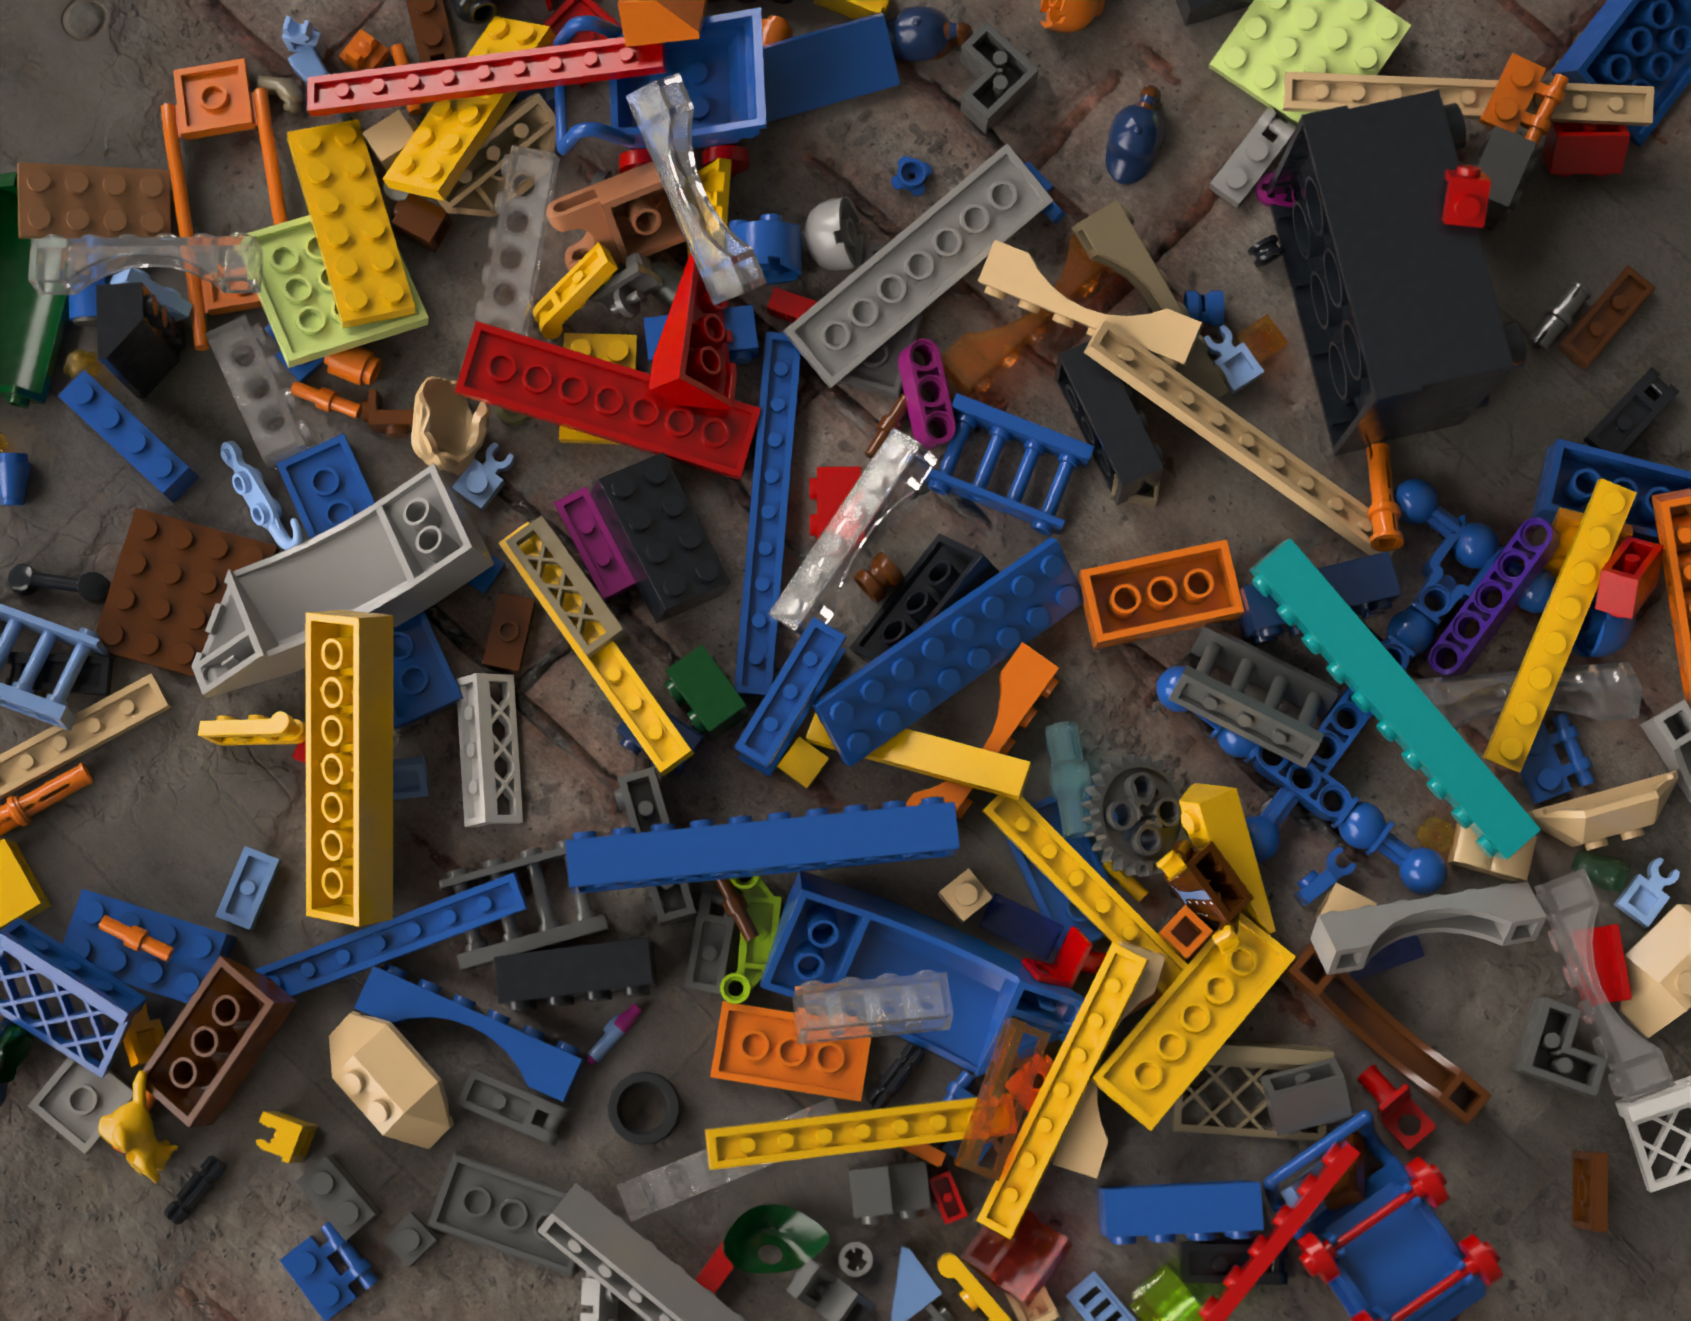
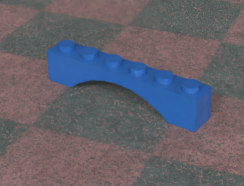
M386 963L384 969L373 966L354 1007L355 1009L370 1016L390 1021L394 1025L417 1019L438 1018L453 1020L471 1026L489 1036L508 1053L520 1069L529 1087L562 1102H567L585 1062V1059L577 1056L580 1051L579 1048L559 1040L557 1046L543 1041L545 1033L528 1025H524L522 1031L509 1026L511 1018L492 1009L489 1010L488 1015L474 1010L476 1002L461 995L455 994L453 1000L439 994L442 987L421 978L419 984L413 983L405 979L407 971L389 963Z

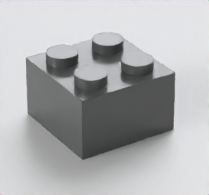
M1496 125L1479 149L1473 162L1474 166L1481 167V172L1491 179L1484 228L1492 231L1499 220L1505 222L1510 211L1515 209L1523 192L1520 187L1524 179L1530 175L1537 159L1531 156L1536 142Z

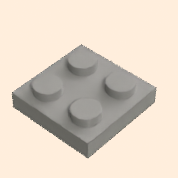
M68 1057L29 1103L28 1107L84 1154H90L102 1140L98 1131L101 1117L112 1114L120 1106L133 1100V1088L111 1069L108 1074L101 1078Z

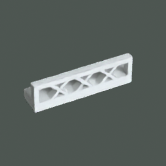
M475 673L458 678L456 681L464 697L457 702L464 826L480 827L489 824L523 823L514 675ZM490 683L502 684L503 700L499 705L490 697ZM496 719L505 727V737L501 742L493 735L492 724ZM499 755L507 763V774L503 779L495 771L494 762ZM501 793L509 800L510 815H498L497 798Z

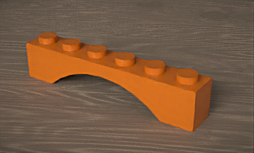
M1023 642L999 675L1000 698L998 714L992 733L983 747L985 750L1007 755L1016 743V740L1011 736L1020 725L1026 729L1037 714L1038 710L1033 708L1039 697L1043 696L1047 699L1059 683V680L1054 677L1059 667ZM945 781L933 788L913 793L906 806H918V804L922 803L921 800L925 798L944 797L945 803L955 802L956 817L961 819L973 803L968 796L974 788Z

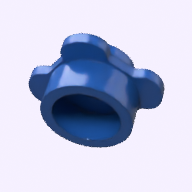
M901 157L898 160L897 175L891 179L892 187L896 190L905 189L911 191L914 196H921L925 193L926 187L924 184L927 177L932 174V167L930 164L922 163L915 158ZM912 173L915 175V178L910 179L908 175Z

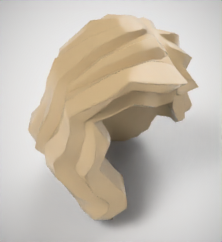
M435 376L427 377L415 396L411 433L412 447L416 455L427 465L430 466L434 463L439 470H445L459 476L465 472L474 459L476 452L483 445L489 429L488 417L491 410L487 403L480 402L473 414L468 404V398L455 394L456 381H449Z

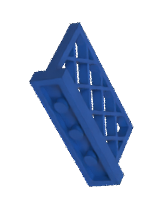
M20 917L0 930V981H3L9 999L5 1000L0 998V1014L103 1078L108 1074L134 1016L142 1010L147 997ZM7 953L20 961L21 970L10 971L5 958ZM40 973L50 979L54 989L43 992L36 974ZM25 976L32 994L20 996L13 978ZM72 993L82 999L86 1010L74 1012L68 994ZM57 996L64 1014L52 1016L45 998ZM35 1001L41 1019L35 1020L28 1016L23 1003ZM100 1014H105L119 1023L117 1029L106 1032ZM90 1017L96 1034L83 1036L77 1019ZM67 1021L73 1039L66 1040L58 1034L55 1023ZM99 1041L104 1054L102 1061H99L90 1054L87 1043Z

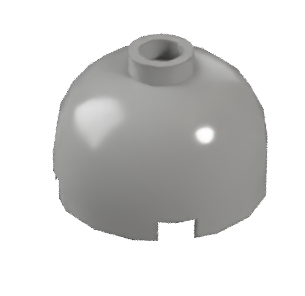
M836 197L820 202L811 210L806 219L805 230L802 231V247L805 252H810L813 260L822 268L833 271H847L858 268L863 264L865 255L863 234L857 236L854 223L860 222V218L854 203L849 197Z

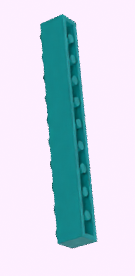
M1291 538L1282 541L1249 570L1254 576L1251 582L1264 597L1270 595L1279 605L1276 611L1289 626L1295 624L1304 634L1301 638L1304 645L1314 655L1320 653L1329 663L1326 667L1329 674L1339 684L1345 682L1354 692L1351 696L1354 703L1364 713L1370 711L1379 721L1376 725L1379 732L1389 742L1395 740L1404 750L1401 753L1404 761L1414 771L1420 769L1429 779L1426 782L1428 789L1439 800L1445 798L1454 808L1451 811L1453 818L1464 829L1470 827L1479 837L1475 841L1476 844L1488 857L1492 858L1495 856L1499 859H1509L1541 830Z

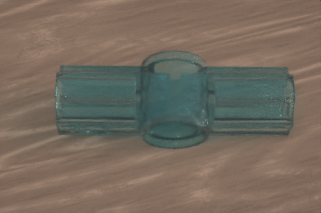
M1069 721L1058 722L1045 727L1047 750L1051 766H1049L1051 792L1053 799L1057 800L1063 838L1086 837L1085 833L1092 829L1091 823L1082 822L1081 819L1090 815V810L1081 805L1082 802L1090 800V795L1085 791V787L1092 786L1087 761L1083 759L1078 723Z

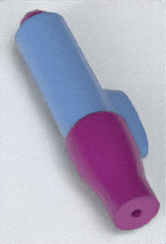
M633 1003L622 1014H616L605 1025L603 1029L605 1034L588 1052L587 1063L589 1065L599 1063L620 1038L630 1030L637 1017L642 1013V1010Z

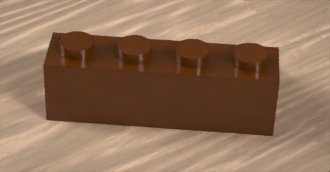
M219 956L142 1069L146 1072V1090L187 1127L213 1125L297 1001L270 978L225 956Z

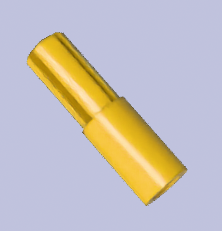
M1114 861L1103 863V868L1138 902L1149 893L1133 876H1126L1125 870L1113 871Z

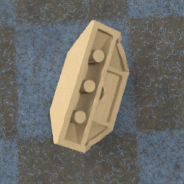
M535 93L506 109L445 201L437 200L447 213L495 217L550 173L556 146V116L539 93Z
M1676 770L1535 809L1527 813L1542 831L1571 847L1585 844L1586 851L1609 845L1608 837L1620 834L1622 841L1645 835L1643 828L1656 823L1679 776Z
M1676 904L1624 955L1632 1000L1620 1001L1619 1011L1646 1039L1653 1036L1691 1007V905Z
M353 1011L329 1035L332 1078L383 1136L430 1149L454 1125L452 1116L449 1115L448 1100L442 1079L392 1022L361 1015V1013Z

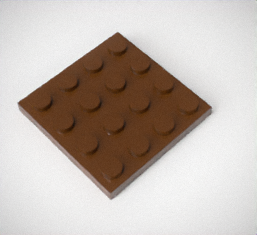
M135 508L95 633L101 636L100 641L108 649L107 653L109 655L196 678L191 666L196 653H202L209 636L205 629L215 603L221 604L228 585L224 583L228 569L235 571L278 554L280 549L276 545Z

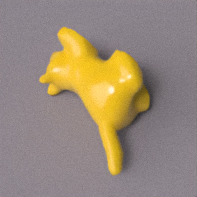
M144 1070L139 1071L133 1082V1100L120 1106L112 1114L102 1116L99 1121L98 1131L99 1135L106 1142L126 1153V1160L132 1168L140 1175H146L152 1182L157 1184L161 1180L158 1171L165 1169L166 1162L171 1158L172 1152L178 1149V1146L170 1145L168 1140L158 1141L156 1139L153 1122L146 1109V1072Z

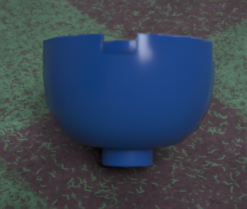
M1598 588L1572 648V651L1580 657L1612 655L1627 644L1636 625V615L1633 619L1611 616L1608 612L1595 609Z

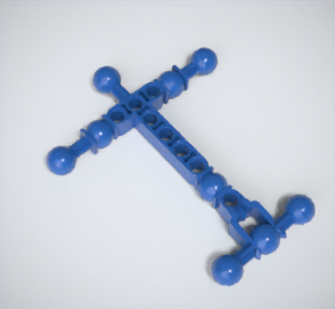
M1408 479L1402 481L1395 488V503L1400 506L1402 513L1400 520L1408 524L1426 523L1444 536L1445 539L1439 544L1422 568V574L1426 578L1412 603L1405 610L1397 612L1390 619L1387 626V637L1381 642L1404 671L1416 655L1424 653L1431 646L1434 639V628L1441 622L1439 619L1457 601H1467L1506 547H1499L1497 535L1490 526L1482 523H1467L1465 514L1456 518L1439 506L1437 491L1430 482L1422 479ZM1451 547L1453 556L1460 565L1480 569L1467 586L1462 584L1458 586L1452 576L1443 575L1444 571L1440 567V562ZM1513 561L1509 567V574L1511 577H1517L1523 573L1525 568L1516 561ZM1543 568L1517 605L1530 613H1542L1557 580L1554 574ZM1425 596H1433L1439 601L1440 610L1438 612L1431 611L1425 606ZM1176 665L1167 668L1160 674L1156 683V693L1159 701L1165 708L1173 712L1189 711L1169 700L1186 666ZM1349 686L1316 728L1317 731L1324 734L1322 741L1326 742L1331 748L1330 758L1322 759L1315 752L1306 768L1280 755L1278 765L1270 766L1262 759L1264 747L1196 714L1214 728L1209 737L1213 739L1216 736L1219 746L1227 754L1233 757L1245 758L1243 761L1246 763L1251 761L1253 768L1259 774L1279 788L1260 816L1252 815L1245 818L1257 863L1270 860L1277 853L1280 846V833L1278 829L1297 803H1299L1318 818L1324 821H1331L1332 824L1330 826L1332 828L1338 827L1341 837L1348 845L1357 849H1365L1364 853L1367 856L1377 850L1399 866L1401 881L1408 890L1418 895H1429L1437 892L1444 885L1447 878V866L1445 860L1437 851L1425 847L1410 848L1389 832L1395 823L1392 821L1386 823L1383 813L1377 806L1369 802H1360L1356 796L1351 798L1350 792L1328 775L1372 715L1370 711L1364 713L1351 698L1354 692ZM1338 712H1346L1352 717V729H1344L1339 726L1337 722ZM1301 770L1308 775V788L1300 789L1293 783L1292 775L1294 771ZM1325 793H1332L1339 799L1340 807L1337 812H1331L1325 808L1323 804Z

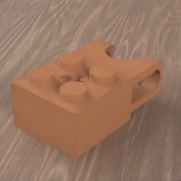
M660 158L560 197L549 203L546 210L548 221L556 230L566 232L582 229L586 231L583 239L568 247L565 252V264L568 271L598 242L609 250L615 264L623 262V265H626V257L635 252L647 257L692 239L671 178Z

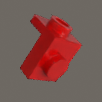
M1463 164L1458 165L1457 170H1446L1445 179L1448 181L1442 216L1444 224L1484 228L1491 179L1481 172V167Z

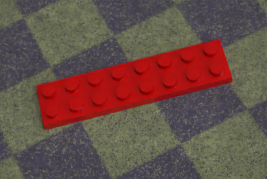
M479 321L475 322L455 387V394L655 455L664 452L668 459L737 480L741 478L761 410L759 407L734 400L733 408L729 410L675 405L649 391L651 374Z

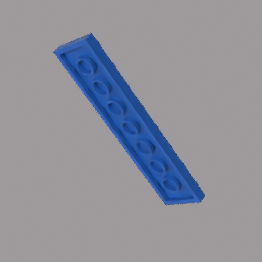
M344 433L276 463L309 539L341 524L376 503ZM425 611L393 628V727L396 730L451 706L464 698Z
M1051 537L811 703L844 764L849 767L856 764L1011 655L1022 642L1028 643L1083 604L1081 587L1058 540Z

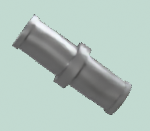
M1572 282L1557 304L1547 309L1545 312L1546 318L1528 339V343L1534 349L1540 345L1541 347L1538 351L1547 354L1549 348L1563 330H1568L1573 325V317L1586 300L1591 297L1590 292L1585 287L1579 292L1577 289L1580 287V284Z

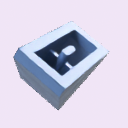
M901 1245L890 1321L909 1320L942 1294L909 1246Z

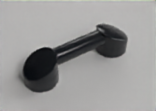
M24 563L14 566L8 575L9 587L19 595H31L38 588L79 592L85 600L95 605L105 603L111 586L109 579L96 572H89L78 578L38 573L35 569Z

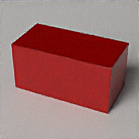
M774 286L767 304V314L793 323L814 306L817 301Z
M950 1170L928 1178V1183L945 1225L968 1216Z
M723 1241L695 1279L700 1285L714 1294L734 1268L723 1252Z

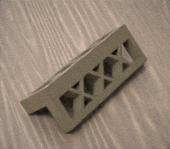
M542 515L506 541L588 658L613 641L620 648L631 640L628 633ZM537 533L542 540L540 555H525L519 545ZM548 550L554 558H547ZM530 562L538 563L537 570L534 569ZM545 564L557 565L562 568L559 585L544 583L542 576ZM568 578L572 582L574 587L567 586ZM551 591H558L557 599L554 597ZM565 592L581 595L583 599L580 613L564 611L562 606ZM588 606L594 615L587 614ZM571 619L578 620L577 628ZM585 621L601 623L606 633L588 645L583 638Z

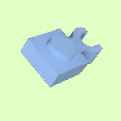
M286 16L282 28V39L288 50L297 53L312 46V48L315 47L319 57L324 59L327 45L319 30L313 27L310 21L305 20L304 24H299L293 21L291 16Z
M1222 325L1218 330L1223 338L1221 344L1214 343L1208 335L1204 339L1209 348L1208 352L1219 357L1213 361V364L1218 365L1223 370L1227 378L1225 385L1233 395L1262 376L1264 370L1244 342L1236 347L1233 346L1231 343V331L1228 327Z
M496 442L487 448L486 461L483 465L473 459L452 487L456 493L482 512L505 484L504 480L498 476L499 473L509 470L515 463V457L511 453L504 461L498 462L494 459L495 454L500 449Z
M1661 857L1649 863L1647 878L1640 874L1635 875L1613 904L1644 928L1650 926L1670 898V896L1662 891L1664 886L1675 883L1680 875V871L1676 869L1672 870L1667 878L1660 876L1658 869L1664 861Z

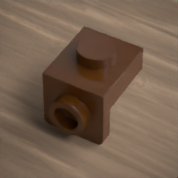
M369 389V399L363 400L362 414L363 421L368 422L374 433H386V436L389 438H406L408 433H412L413 409L382 410L381 395L377 389Z

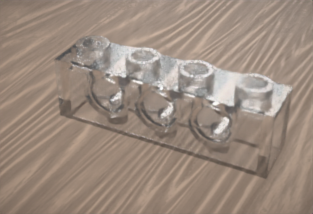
M244 315L205 333L260 455L271 471L278 469L276 463L309 449L307 441L313 439L305 421L303 419L297 421L292 409L298 407L289 387L284 389L281 387L277 377L283 375L274 355L268 357L263 348V345L267 344L268 341L260 324L253 325ZM247 353L255 354L254 361L250 365H239L242 356ZM259 386H270L269 393L265 397L260 399L254 398V393ZM274 418H285L282 428L276 431L269 430V424Z

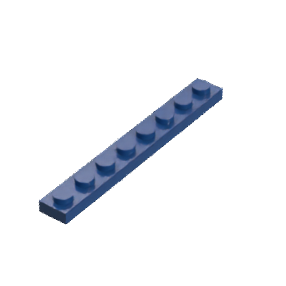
M511 873L396 916L393 920L380 922L257 968L254 971L270 978L293 998L373 968V966L384 964L528 910L529 907L517 873Z

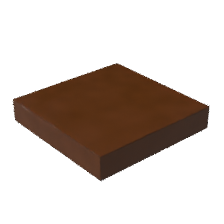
M1573 1152L1572 1226L1575 1229L1608 1233V1153Z

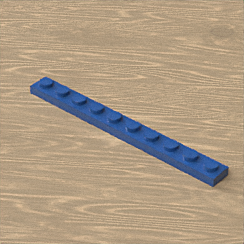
M766 332L759 403L761 410L757 426L734 689L739 695L765 697L773 684L801 353L784 333Z

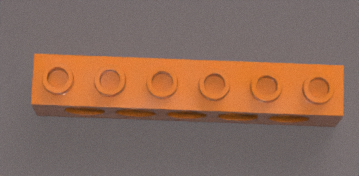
M1688 488L1652 495V503L1659 545L1664 546L1662 565L1683 695L1691 708V489Z

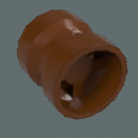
M879 552L872 559V564L869 566L870 570L860 569L853 576L854 581L861 590L876 604L886 597L885 588L897 587L905 579L899 568L882 552Z

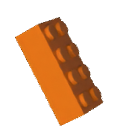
M1227 539L1084 569L1080 571L1077 578L1082 591L1083 606L1093 650L1204 627L1206 623L1214 625L1239 619L1244 613Z

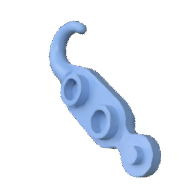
M235 441L224 442L221 445V458L233 469L235 473L232 476L233 487L238 494L243 496L248 504L253 521L257 525L266 528L271 533L275 542L284 550L301 544L303 542V533L297 519L292 518L290 521L293 528V539H291L280 521L282 516L281 506L276 499L272 498L264 485L261 472L244 462L242 450Z

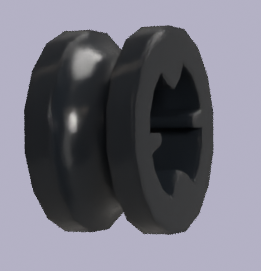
M1277 235L1268 236L1248 249L1249 255L1256 258L1254 264L1257 268L1273 262L1284 254V248L1277 245L1279 240Z

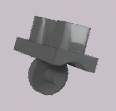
M635 252L626 257V269L622 272L616 270L611 279L606 284L601 285L589 298L593 302L603 303L615 315L621 313L627 318H632L640 312L639 301L663 287V278L651 271V264L648 258Z

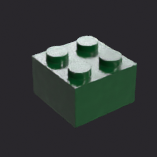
M700 645L665 670L669 679L665 683L667 691L679 708L684 704L687 705L690 709V712L686 714L689 718L688 720L701 735L705 736L708 734L710 739L714 741L749 716L746 704L703 645Z

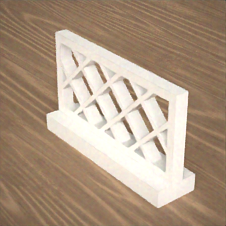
M1691 1076L1615 1101L1619 1116L1625 1120L1647 1191L1654 1192L1690 1180L1691 1165L1684 1162L1691 1148V1128L1687 1133L1672 1124L1679 1110L1691 1109ZM1667 1115L1665 1121L1659 1119V1117ZM1650 1120L1662 1124L1653 1145L1642 1140L1638 1124ZM1670 1129L1686 1137L1676 1157L1660 1150ZM1644 1146L1650 1149L1648 1155L1646 1154ZM1658 1153L1674 1161L1667 1176L1654 1179L1651 1166ZM1682 1165L1688 1168V1169L1679 1171Z

